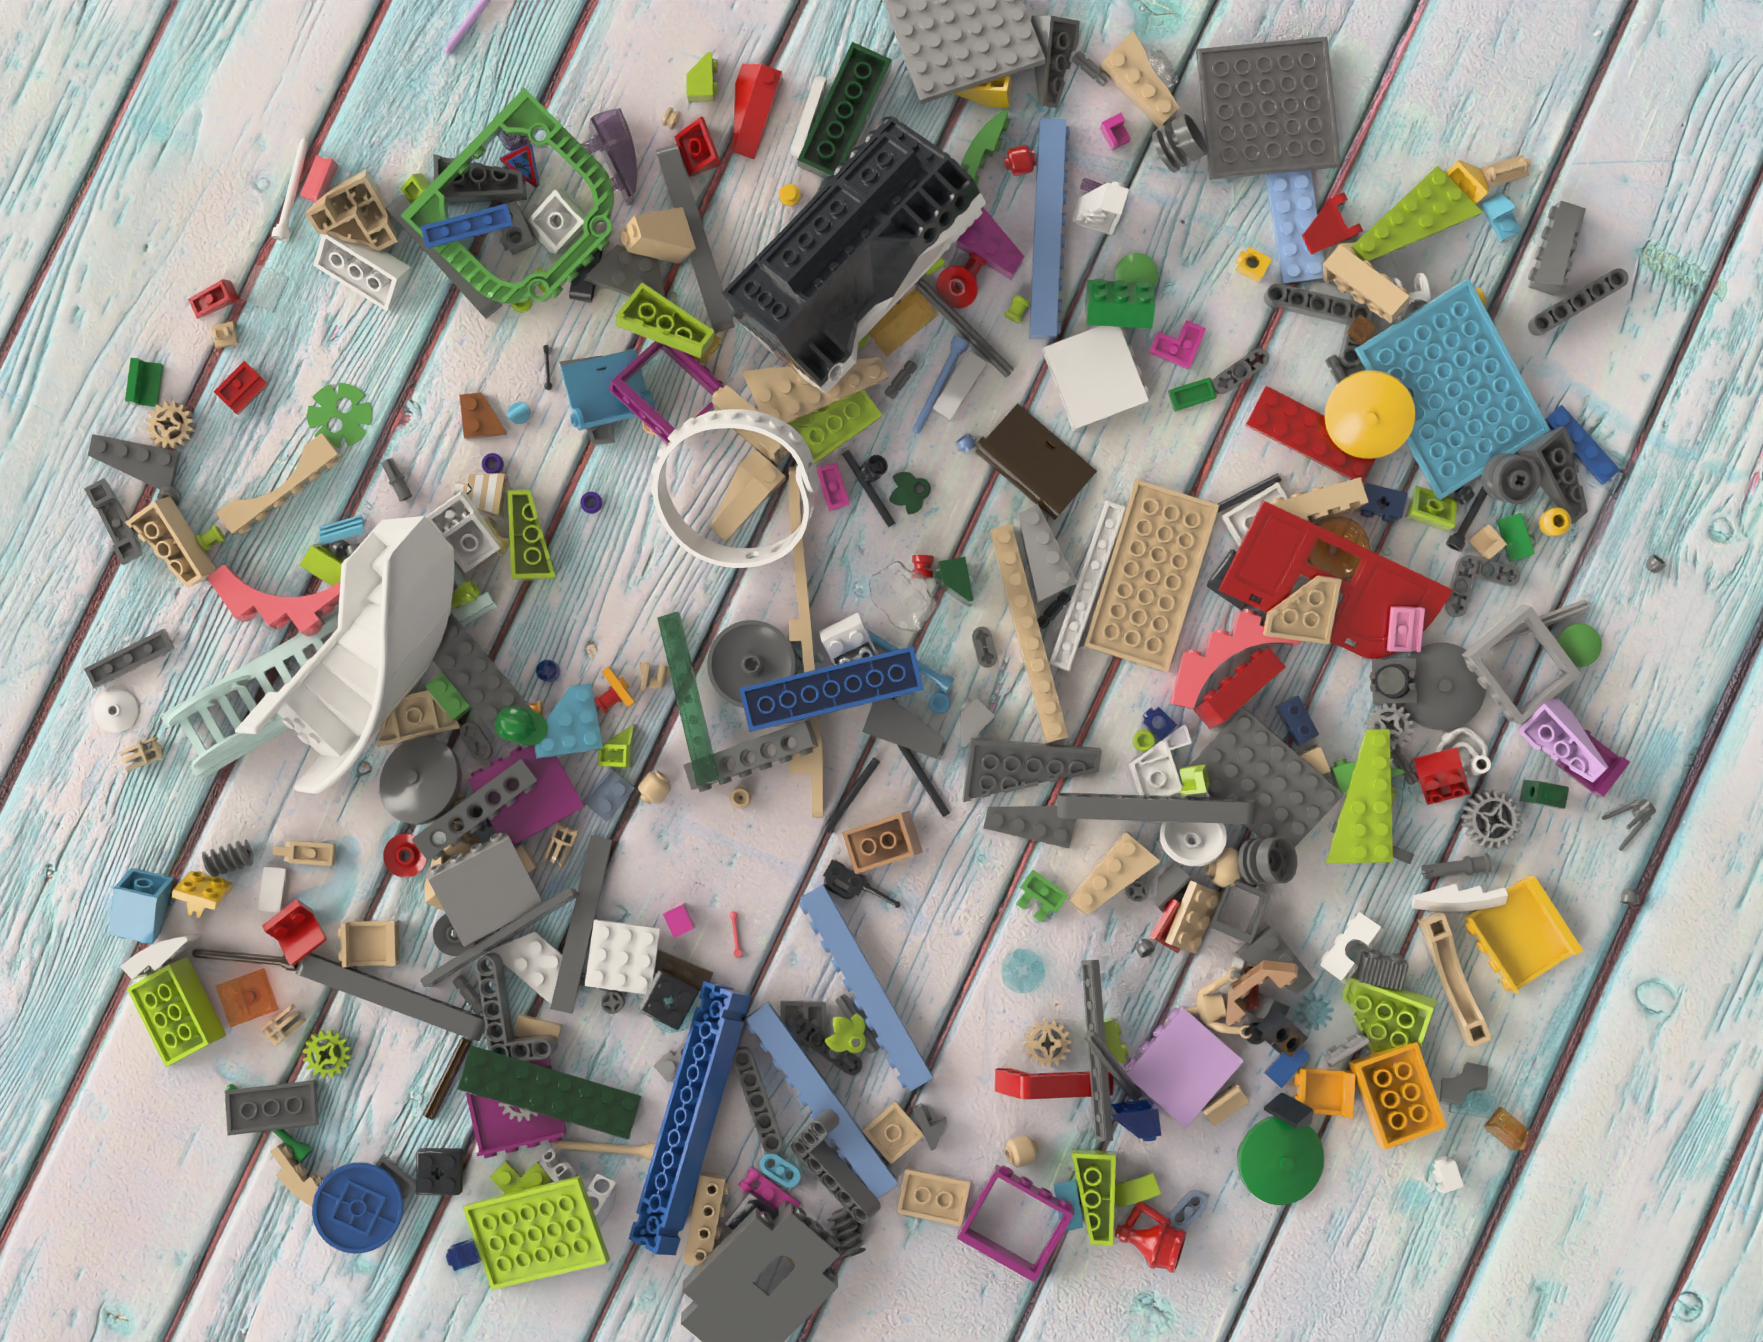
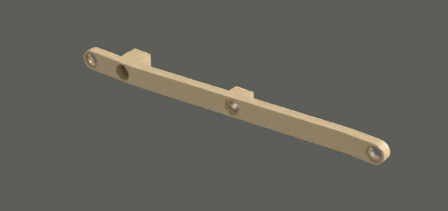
M789 467L791 534L802 523L801 492L796 481L797 467ZM802 536L793 548L799 619H789V641L802 643L804 672L815 670V659ZM820 716L809 718V721L811 722L818 747L812 748L813 753L801 756L800 753L793 755V760L790 761V774H812V818H823V745Z

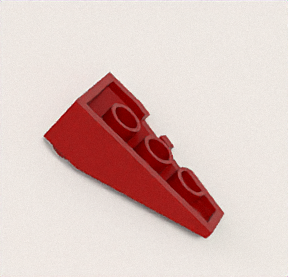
M763 64L741 65L735 82L734 153L753 160L755 159L783 81L782 71Z

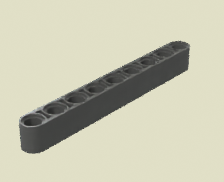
M677 144L658 149L656 153L674 208L683 207L696 247L689 256L712 328L715 331L714 334L734 328L735 325L727 300L722 294L721 281Z
M1059 793L1057 800V817L1066 819L1253 824L1255 813V800L1248 798Z
M310 953L300 961L296 974L472 1040L480 1041L485 1029L484 1017L481 1015H476L473 1012L351 967L342 968V964Z

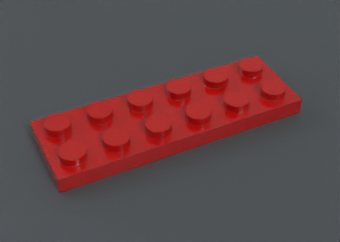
M1268 386L1264 387L1245 426L1350 480L1361 477L1362 483H1364L1376 458H1358L1341 450L1328 434L1324 415Z

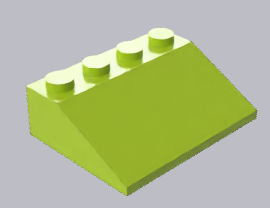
M188 957L163 967L127 988L165 1067L227 1036Z

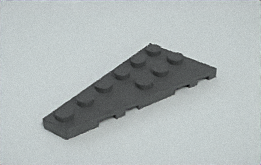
M970 737L962 800L967 802L981 796L985 798L991 796L990 794L1007 793L1037 786L1039 783L1047 781L1051 783L1069 776L1077 777L1099 772L1102 750L1095 747Z

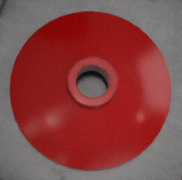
M957 265L949 266L937 278V292L953 308H965L976 299L978 294L977 280L968 269ZM957 282H960L963 288H960Z
M404 833L396 835L387 842L384 848V864L395 876L402 878L415 876L423 870L427 863L426 858L411 840L415 837L413 834ZM405 851L410 852L411 857L409 859L404 858L403 854Z

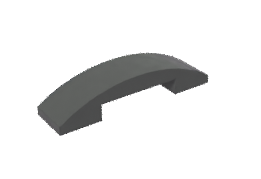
M103 478L84 488L92 506L97 509L114 543L112 546L121 564L125 565L142 556L143 553L133 527L130 528L125 523L129 519L106 479Z

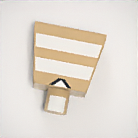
M503 473L469 474L467 484L455 483L454 495L464 490L478 510L502 517L508 476Z

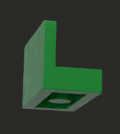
M130 358L125 401L133 405L156 407L155 405L159 403L163 365L161 363L145 362L139 358Z

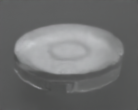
M1156 46L1146 51L1148 61L1159 79L1168 87L1175 85L1178 82V76L1176 74L1173 76L1171 72L1174 70L1173 65L1163 51L1157 50Z

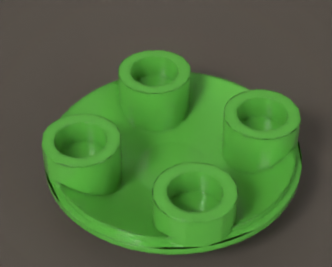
M1131 253L1123 257L1117 264L1114 279L1115 281L1124 280L1126 282L1145 281L1153 283L1154 288L1158 281V268L1149 256L1142 253Z
M1577 623L1568 626L1562 631L1558 639V643L1576 667H1585L1592 664L1601 653V638L1597 631L1587 624Z

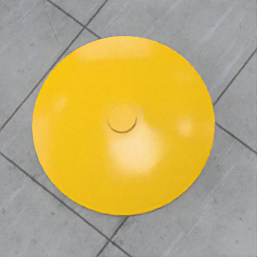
M1376 370L1357 372L1343 379L1332 390L1325 408V424L1331 439L1341 450L1358 458H1379L1394 452L1408 439L1415 422L1414 401L1407 387L1393 375Z

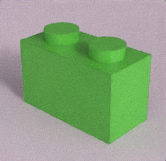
M443 672L425 685L452 720H459L472 709L470 704Z

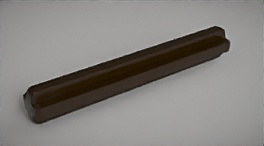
M465 1037L459 1040L423 1113L424 1117L430 1120L436 1117L472 1044L471 1040Z

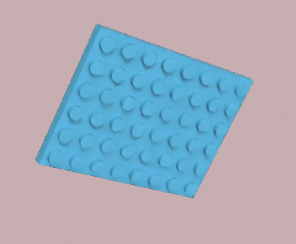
M1470 279L1463 280L1355 349L1366 371L1376 370L1393 375L1407 387L1412 395L1415 406V422L1412 432L1405 442L1436 498L1439 500L1481 475L1486 463L1493 456L1500 453L1514 454L1550 431Z

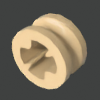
M669 107L662 120V125H669L670 129H674L681 112H675L672 107Z

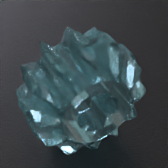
M1311 992L1309 995L1310 999L1303 995L1304 1003H1296L1301 1010L1295 1011V1014L1301 1016L1298 1022L1300 1024L1305 1023L1306 1029H1310L1313 1025L1314 1030L1318 1031L1319 1023L1325 1028L1327 1024L1324 1020L1332 1021L1333 1018L1327 1014L1332 1013L1334 1009L1327 1007L1331 1001L1329 999L1323 1001V994H1319L1316 998L1315 993ZM1312 1007L1319 1009V1012L1315 1013L1316 1016L1310 1014V1010H1314Z

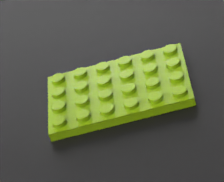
M581 1176L468 1203L463 1206L491 1290L602 1265L610 1261Z

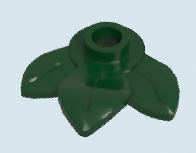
M910 472L896 473L892 477L898 487L891 493L889 501L898 506L906 505L907 514H914L922 508L923 499L929 496L931 486L926 479L915 478ZM917 486H923L924 491L922 493H918L916 491Z

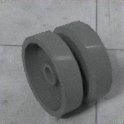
M1500 453L1493 456L1483 469V488L1490 497L1511 504L1525 503L1537 493L1540 486L1541 474L1539 467L1534 460L1526 456Z

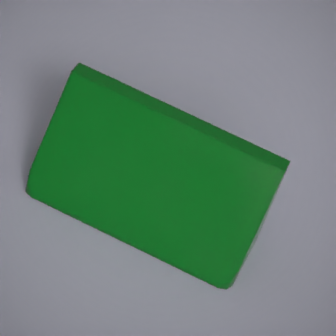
M1522 513L1496 520L1501 537L1507 543L1505 549L1509 562L1535 554Z

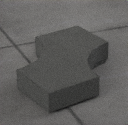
M1466 1062L1460 1075L1453 1078H1443L1441 1080L1439 1101L1462 1106L1465 1096L1469 1092L1485 1090L1488 1082V1066Z

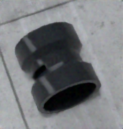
M880 455L871 456L860 467V476L866 482H876L886 473L888 469L887 461Z

